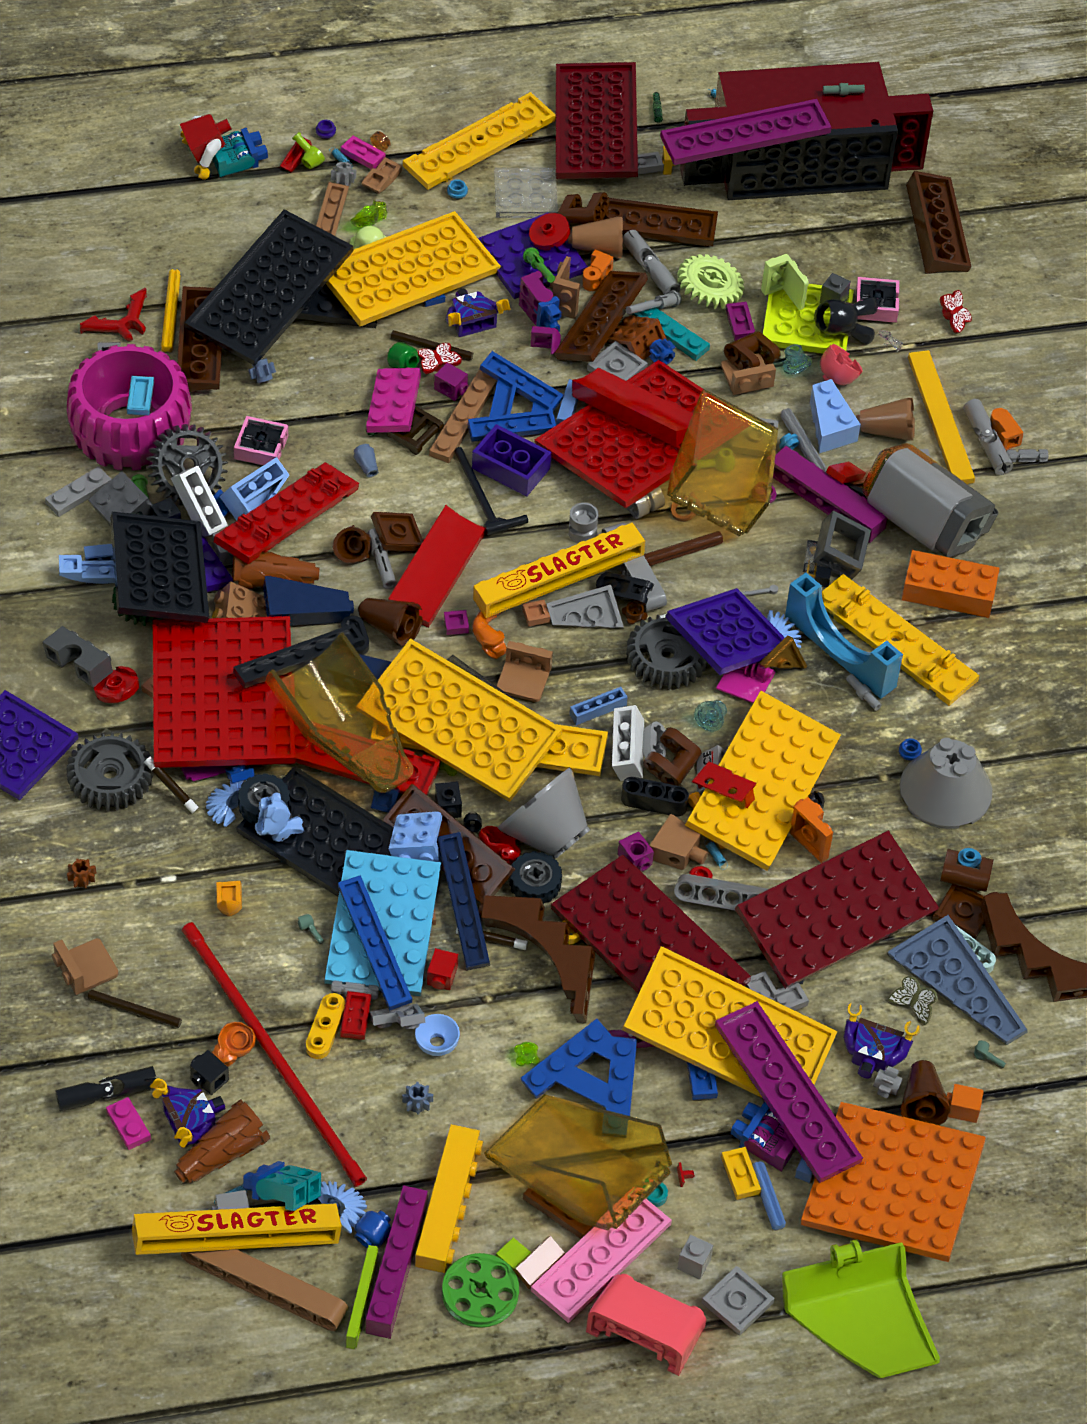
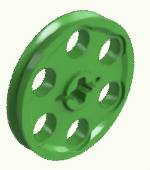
M485 1253L470 1254L455 1261L445 1273L442 1284V1298L448 1312L459 1322L472 1327H490L501 1323L514 1311L519 1298V1282L511 1266L499 1257ZM471 1263H475L481 1269L477 1273H471L466 1267ZM495 1269H501L505 1272V1276L501 1279H496L491 1275V1272ZM458 1279L462 1282L463 1286L459 1289H453L449 1286V1282ZM476 1287H478L479 1289L484 1287L485 1293H483L482 1291L476 1293ZM503 1291H508L513 1297L509 1301H503L498 1295ZM463 1301L468 1303L470 1308L462 1312L457 1310L456 1304ZM489 1307L494 1310L495 1314L487 1318L481 1314V1310Z

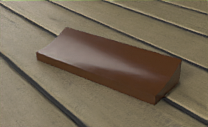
M914 171L906 187L925 274L941 271L969 272L972 266L951 177Z
M183 286L177 363L186 376L189 392L211 389L219 390L222 348L185 328L186 320L214 288Z

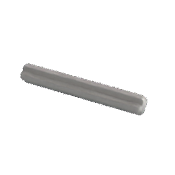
M790 408L783 409L780 417L791 435L797 434L798 441L800 442L798 446L805 458L826 472L824 462Z

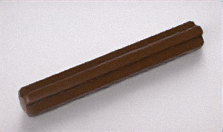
M716 531L646 553L644 557L649 566L722 544L723 535L720 531Z

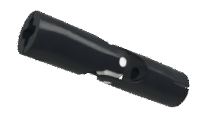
M150 1066L106 1077L99 1081L100 1084L85 1082L55 1090L60 1112L93 1104L101 1097L109 1100L154 1089L150 1087L153 1081L157 1079L155 1078L154 1067ZM119 1079L123 1084V1089L118 1094L113 1095L114 1087L110 1080Z

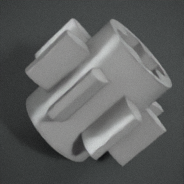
M339 162L331 170V180H336L337 184L351 186V183H354V179H356V169H351L352 165L350 163Z
M888 1066L886 1071L879 1070L873 1084L874 1087L879 1088L877 1095L887 1099L890 1093L897 1095L903 1078L898 1077L899 1070Z

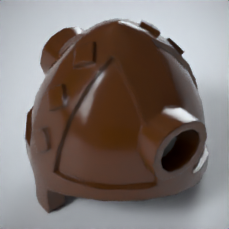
M355 525L344 528L334 539V554L345 563L363 562L370 558L368 552L370 550L371 537L359 527H355Z

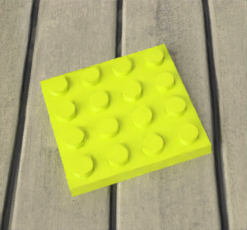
M809 284L805 306L801 310L795 306L784 289L768 295L763 335L776 344L778 348L823 354L832 344L846 351L848 335H827L822 333L816 326L814 314L817 307L821 304L822 285ZM849 289L846 302H853L854 289ZM830 307L826 309L823 315L824 323L827 327L830 321Z

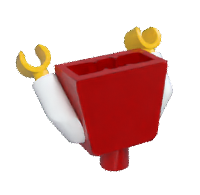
M211 114L194 116L191 120L180 124L182 129L180 135L183 138L182 143L190 147L196 161L201 164L194 168V172L198 174V178L206 180L210 174L209 169L206 167H209L215 154L225 146L222 134L232 130L227 118L216 123Z

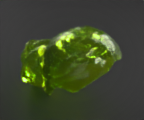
M373 200L372 206L366 205L350 222L358 229L375 225L377 221L387 218L386 203Z

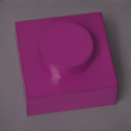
M466 610L444 612L446 635L469 633Z

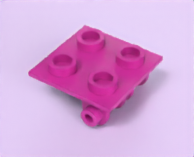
M756 662L725 673L716 689L754 703L760 691L766 692L776 671L771 669V667L765 668Z

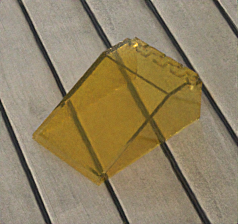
M703 389L670 474L667 495L671 497L670 501L682 507L687 505L689 511L703 518L706 515L708 521L722 528L725 525L726 530L739 537L741 534H747L770 504L778 428Z
M545 1094L484 1152L487 1159L577 1222L607 1231L610 1228L617 1229L628 1218V1215H631L643 1203V1200L671 1173L668 1167L672 1165L660 1124Z

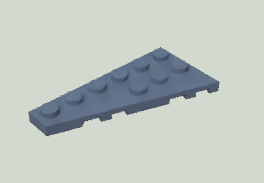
M949 915L887 952L888 956L1006 1045L1028 1032Z

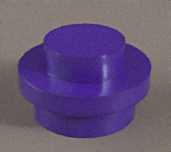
M321 120L316 126V134L321 138H331L336 134V127L330 120Z

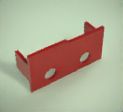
M709 761L692 780V783L697 784L699 789L704 787L740 803L744 800L745 808H748L755 800L753 788L756 786V782L732 773L731 770ZM708 779L714 781L712 784H706ZM730 789L737 790L735 794L728 793Z

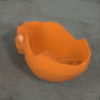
M242 1022L226 1024L220 1031L218 1043L211 1053L227 1067L232 1065L238 1057L245 1056L255 1046L256 1036L253 1029Z

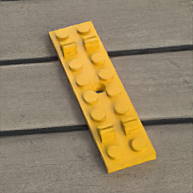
M529 92L518 98V102L514 104L511 102L451 136L423 149L421 154H414L404 159L403 167L429 190L443 181L447 183L453 179L454 175L523 138L528 139V136L531 137L532 133L556 121V114Z
M842 574L822 591L825 609L827 613L829 612L834 616V620L846 629H849L874 649L885 641L892 644L903 654L900 669L914 678L916 682L928 691L930 689L936 693L935 696L948 706L978 682L980 675L958 660L954 653L951 654L950 650L946 651L871 595L868 589L866 590L864 586H859L845 574Z

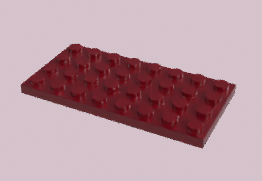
M636 62L556 64V179L638 177Z
M888 830L738 904L735 907V911L780 982L787 989L934 914L939 907Z
M621 855L551 903V910L562 920H565L567 925L588 946H592L593 951L637 994H639L661 946L743 986L751 981V976L624 855Z

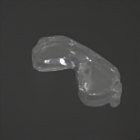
M879 330L877 336L880 335L886 339L884 346H888L890 343L899 352L903 343L899 339L892 337L889 331Z

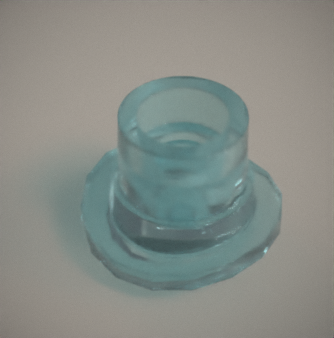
M790 345L784 350L786 360L783 363V368L787 374L800 373L812 364L811 357L804 354L801 345Z
M719 700L702 702L695 709V720L703 729L713 732L717 731L723 726L727 708Z

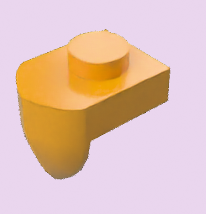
M241 881L216 882L217 908L227 916L235 915L242 909Z

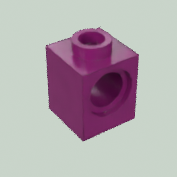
M448 362L434 375V390L454 401L460 395H464L469 387L468 374Z
M639 831L619 841L617 853L619 857L624 855L640 871L647 870L653 864L654 851Z

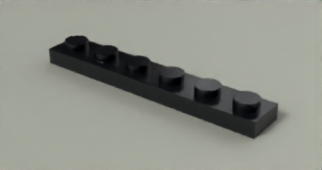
M353 623L234 666L233 673L245 689L364 645L365 638Z

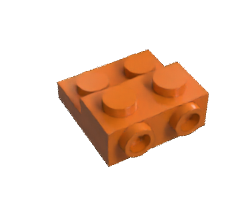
M809 797L800 799L793 807L790 834L816 859L823 863L829 858L833 831L827 823L822 822L824 811L818 803H814Z

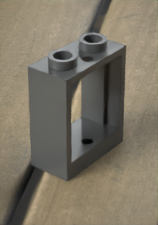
M832 511L822 521L813 562L823 567H830L832 572L840 576L845 574L852 580L862 570L871 530L842 514ZM834 531L856 541L853 558L830 546Z

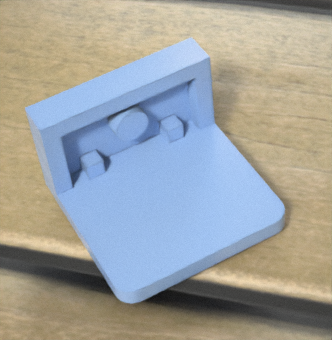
M424 812L398 815L388 848L391 856L441 862L442 864L441 852L437 845L442 821L441 813Z

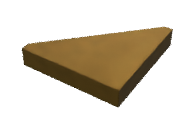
M788 635L759 663L765 668L800 667L805 669L807 667L793 637Z

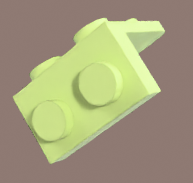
M788 254L765 261L761 291L766 296L784 289L799 310L804 309L809 282L807 277L798 269L796 262Z

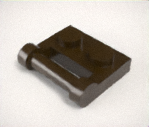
M415 406L410 432H387V436L407 447L411 453L418 455L422 451V447L436 433L442 431L444 423ZM426 424L430 426L417 440L412 439Z

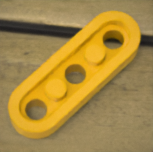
M337 993L327 994L320 1003L306 1040V1052L311 1058L322 1059L330 1053L345 1008V999ZM323 1022H328L329 1024H328V1025H323L322 1023H323ZM320 1042V1043H322V1044H321V1045H315L314 1043Z

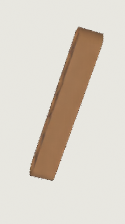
M237 1249L181 1252V1257L187 1263L327 1330L336 1331L349 1309L348 1305L340 1298Z

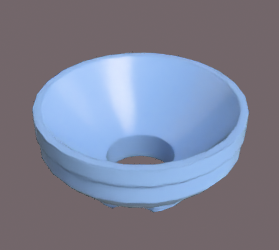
M443 1014L426 1016L425 1023L419 1024L420 1026L415 1029L418 1047L423 1052L432 1056H442L453 1051L460 1037L457 1023L449 1016ZM433 1037H441L444 1043L441 1046H433L430 1040Z

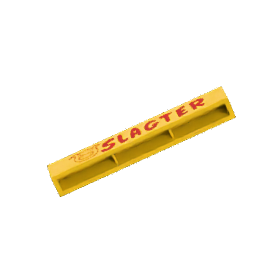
M633 522L621 525L612 531L601 533L594 538L581 541L574 546L561 549L554 554L541 557L514 570L500 573L498 576L488 580L480 581L473 587V600L485 618L491 617L643 556L645 540Z
M336 1203L304 1205L295 1211L287 1210L285 1206L134 1214L132 1236L135 1254L141 1255L339 1244L342 1226Z

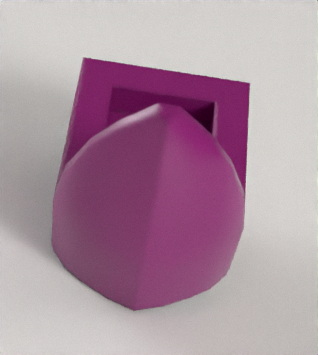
M532 326L530 347L551 348V355L554 354L561 342L559 331L556 328Z

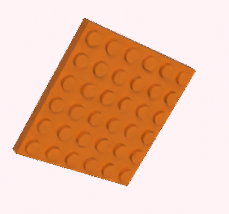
M841 1102L836 1119L863 1159L861 1163L821 1183L815 1177L801 1218V1225L882 1246L901 1242L906 1252L949 1262L986 1137Z

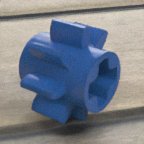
M665 338L663 340L657 339L650 346L652 354L649 358L654 363L660 360L667 365L675 357V352L673 351L675 346L670 340L667 341Z

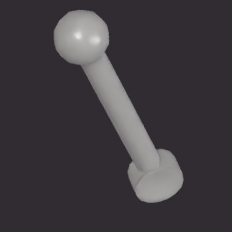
M771 585L770 588L741 593L744 596L769 592L777 594L778 586Z

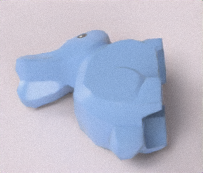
M274 793L270 797L260 799V813L258 822L255 824L257 834L271 835L274 841L280 842L287 839L291 834L303 833L302 819L298 816L289 819L290 812L285 802L281 800L280 793Z

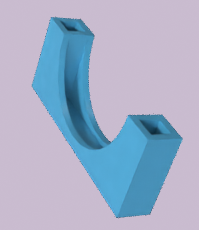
M804 573L790 583L785 618L788 617L789 621L795 624L794 626L849 673L853 674L862 684H866L880 699L897 687L903 654L888 641H885L872 652H866L855 647L844 638L831 621L823 603L821 584L808 573Z

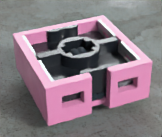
M858 277L855 303L866 298H875L878 303V309L875 314L858 316V319L897 323L899 280Z
M246 416L234 446V459L259 465H265L276 457L280 460L281 449H284L289 436L288 425Z

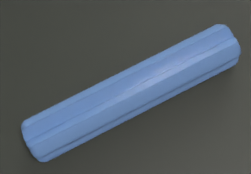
M762 1161L755 1162L752 1166L761 1187L760 1196L772 1229H783L786 1221L766 1166Z

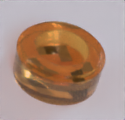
M376 131L370 137L372 145L382 152H385L391 146L389 138L382 132Z

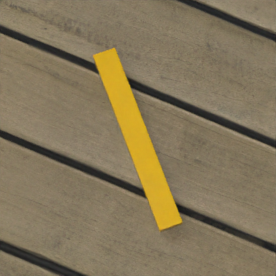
M930 351L911 352L908 354V360L947 469L966 484L974 483L975 476Z

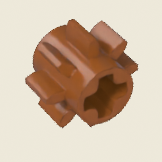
M77 858L73 864H68L67 880L73 881L75 888L77 886L87 888L91 882L95 883L96 866H90L89 859Z

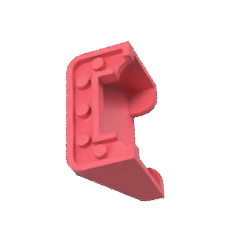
M617 1274L592 1306L588 1314L586 1332L597 1338L602 1331H606L605 1335L608 1337L613 1332L657 1353V1360L662 1361L664 1358L668 1361L669 1367L667 1371L679 1376L705 1328L706 1317L704 1312L696 1306L686 1305L635 1281L627 1274Z

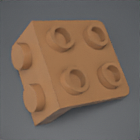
M566 256L564 262L559 263L557 276H555L554 282L550 284V288L553 289V297L557 296L560 300L559 310L562 312L561 315L575 319L578 314L580 284L569 281L571 257Z
M755 354L760 360V366L740 370L729 360H723L721 368L733 395L774 387L776 374L774 364L765 365L762 356Z
M231 581L222 590H219L214 597L216 604L212 618L267 617L264 596Z
M509 641L506 647V662L496 689L505 695L539 702L552 668L553 652L544 648H536L520 642Z
M93 939L70 950L67 949L63 940L53 943L54 953L52 954V959L56 967L61 968L65 983L72 987L76 995L118 977V969L100 939Z

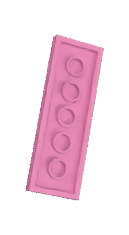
M633 1189L531 1286V1292L569 1323L607 1287L615 1275L623 1272L671 1225L672 1220L638 1191Z

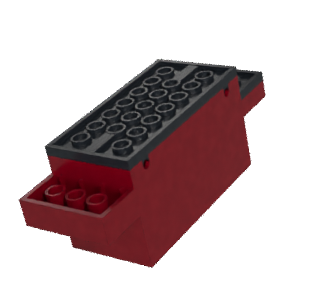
M880 62L718 72L715 107L686 109L684 126L817 99L831 125V133L680 164L683 185L724 183L728 201L888 190L891 172L923 170L934 111L929 93L888 96ZM839 83L864 85L865 92L849 93L848 96L823 94V86L839 85Z

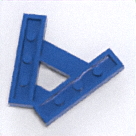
M492 351L480 365L482 372L497 380L490 416L468 419L467 425L471 441H482L496 424L519 436L542 434L555 427L556 422L553 411L563 400L564 394ZM515 392L533 402L531 412L510 414Z
M596 1018L522 1076L521 1082L536 1099L556 1083L606 1108L603 1134L628 1136L637 1039L612 1036ZM594 1053L610 1061L608 1083L577 1067Z

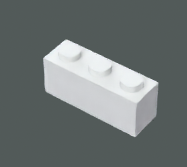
M199 466L189 468L171 477L191 520L200 521L203 537L209 536L228 526Z
M636 705L614 708L612 767L620 781H624L628 777L643 778L644 718Z

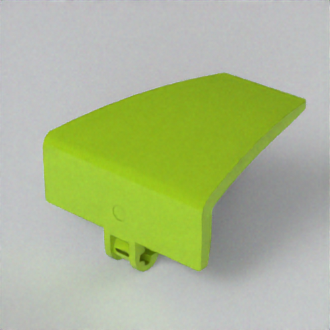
M855 1239L851 1240L849 1244L841 1246L837 1244L831 1245V1260L782 1273L785 1312L830 1348L874 1376L881 1379L940 1363L939 1354L919 1311L906 1276V1252L903 1243L900 1242L862 1252L859 1242Z

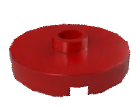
M548 213L537 218L532 223L529 229V237L533 245L538 249L551 250V247L556 246L557 248L568 239L570 225L563 215Z
M118 666L116 670H113L111 674L94 687V692L97 699L104 703H119L129 699L136 693L139 688V679L133 669Z

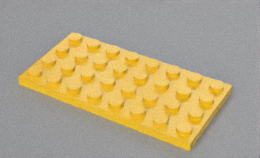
M454 211L354 249L351 255L327 281L326 285L357 324L363 326L497 273L501 266Z
M411 638L357 706V710L435 758L440 759L445 764L508 802L514 798L563 733L562 728Z
M760 691L719 763V766L731 770L732 773L756 782V786L753 788L755 800L748 808H745L744 800L740 803L705 788L685 826L768 871L792 827L794 805L797 801L807 798L841 734ZM710 779L708 784H712L714 781ZM730 789L728 791V793L735 794L737 792L736 789Z
M662 946L622 1028L623 1031L761 1098L762 1096L715 1027L716 1020L758 1001L814 1085L838 1032Z

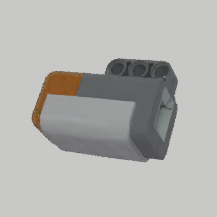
M908 443L882 450L877 455L862 486L863 494L868 498L867 502L927 548L933 552L940 551L946 557H952L971 550L980 536L990 531L998 515V510L995 508L994 503L914 445Z

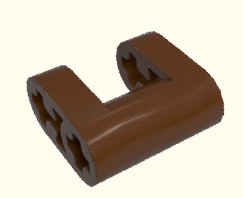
M606 192L594 193L587 207H582L581 196L579 194H570L565 197L558 214L566 217L570 225L569 227L603 220L609 208V197Z
M759 331L728 343L724 347L725 357L740 370L760 366V360L755 354H760L767 365L779 361L781 357L778 346Z
M668 727L661 735L660 741L676 756L670 762L661 754L652 751L649 752L643 761V765L661 782L680 786L702 752L695 743L680 731Z
M947 849L940 882L987 892L994 859L982 857L980 868H972L956 864L959 851Z

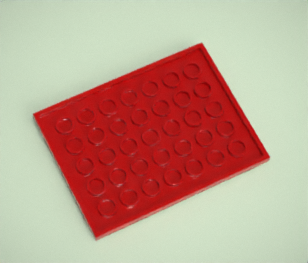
M658 360L626 381L702 418V425L679 446L674 447L591 405H587L534 439L536 445L550 451L551 458L624 508H627L750 426V419Z

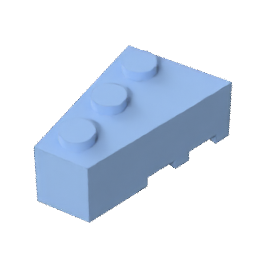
M832 379L812 385L810 406L813 423H815L816 428L815 434L818 439L819 453L857 442L861 424Z
M276 457L232 485L220 498L237 521L238 517L242 514L246 515L275 496L289 477V473Z

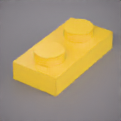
M746 1147L722 1152L721 1159L736 1200L759 1195L761 1187Z

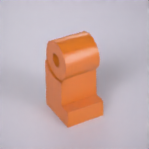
M596 249L591 254V266L583 271L582 285L584 289L596 291L608 273L613 270V256Z
M994 409L990 418L992 422L991 428L997 432L1005 450L1020 446L1024 434L1020 426L1006 409Z

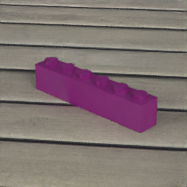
M785 446L769 460L767 473L769 476L825 514L829 515L832 511H835L870 529L868 543H871L886 529L888 518L871 506L865 497L860 496L847 485L835 480L813 462L799 455L798 452Z
M404 1185L402 1187L366 1317V1334L388 1339L392 1337L427 1208V1190Z

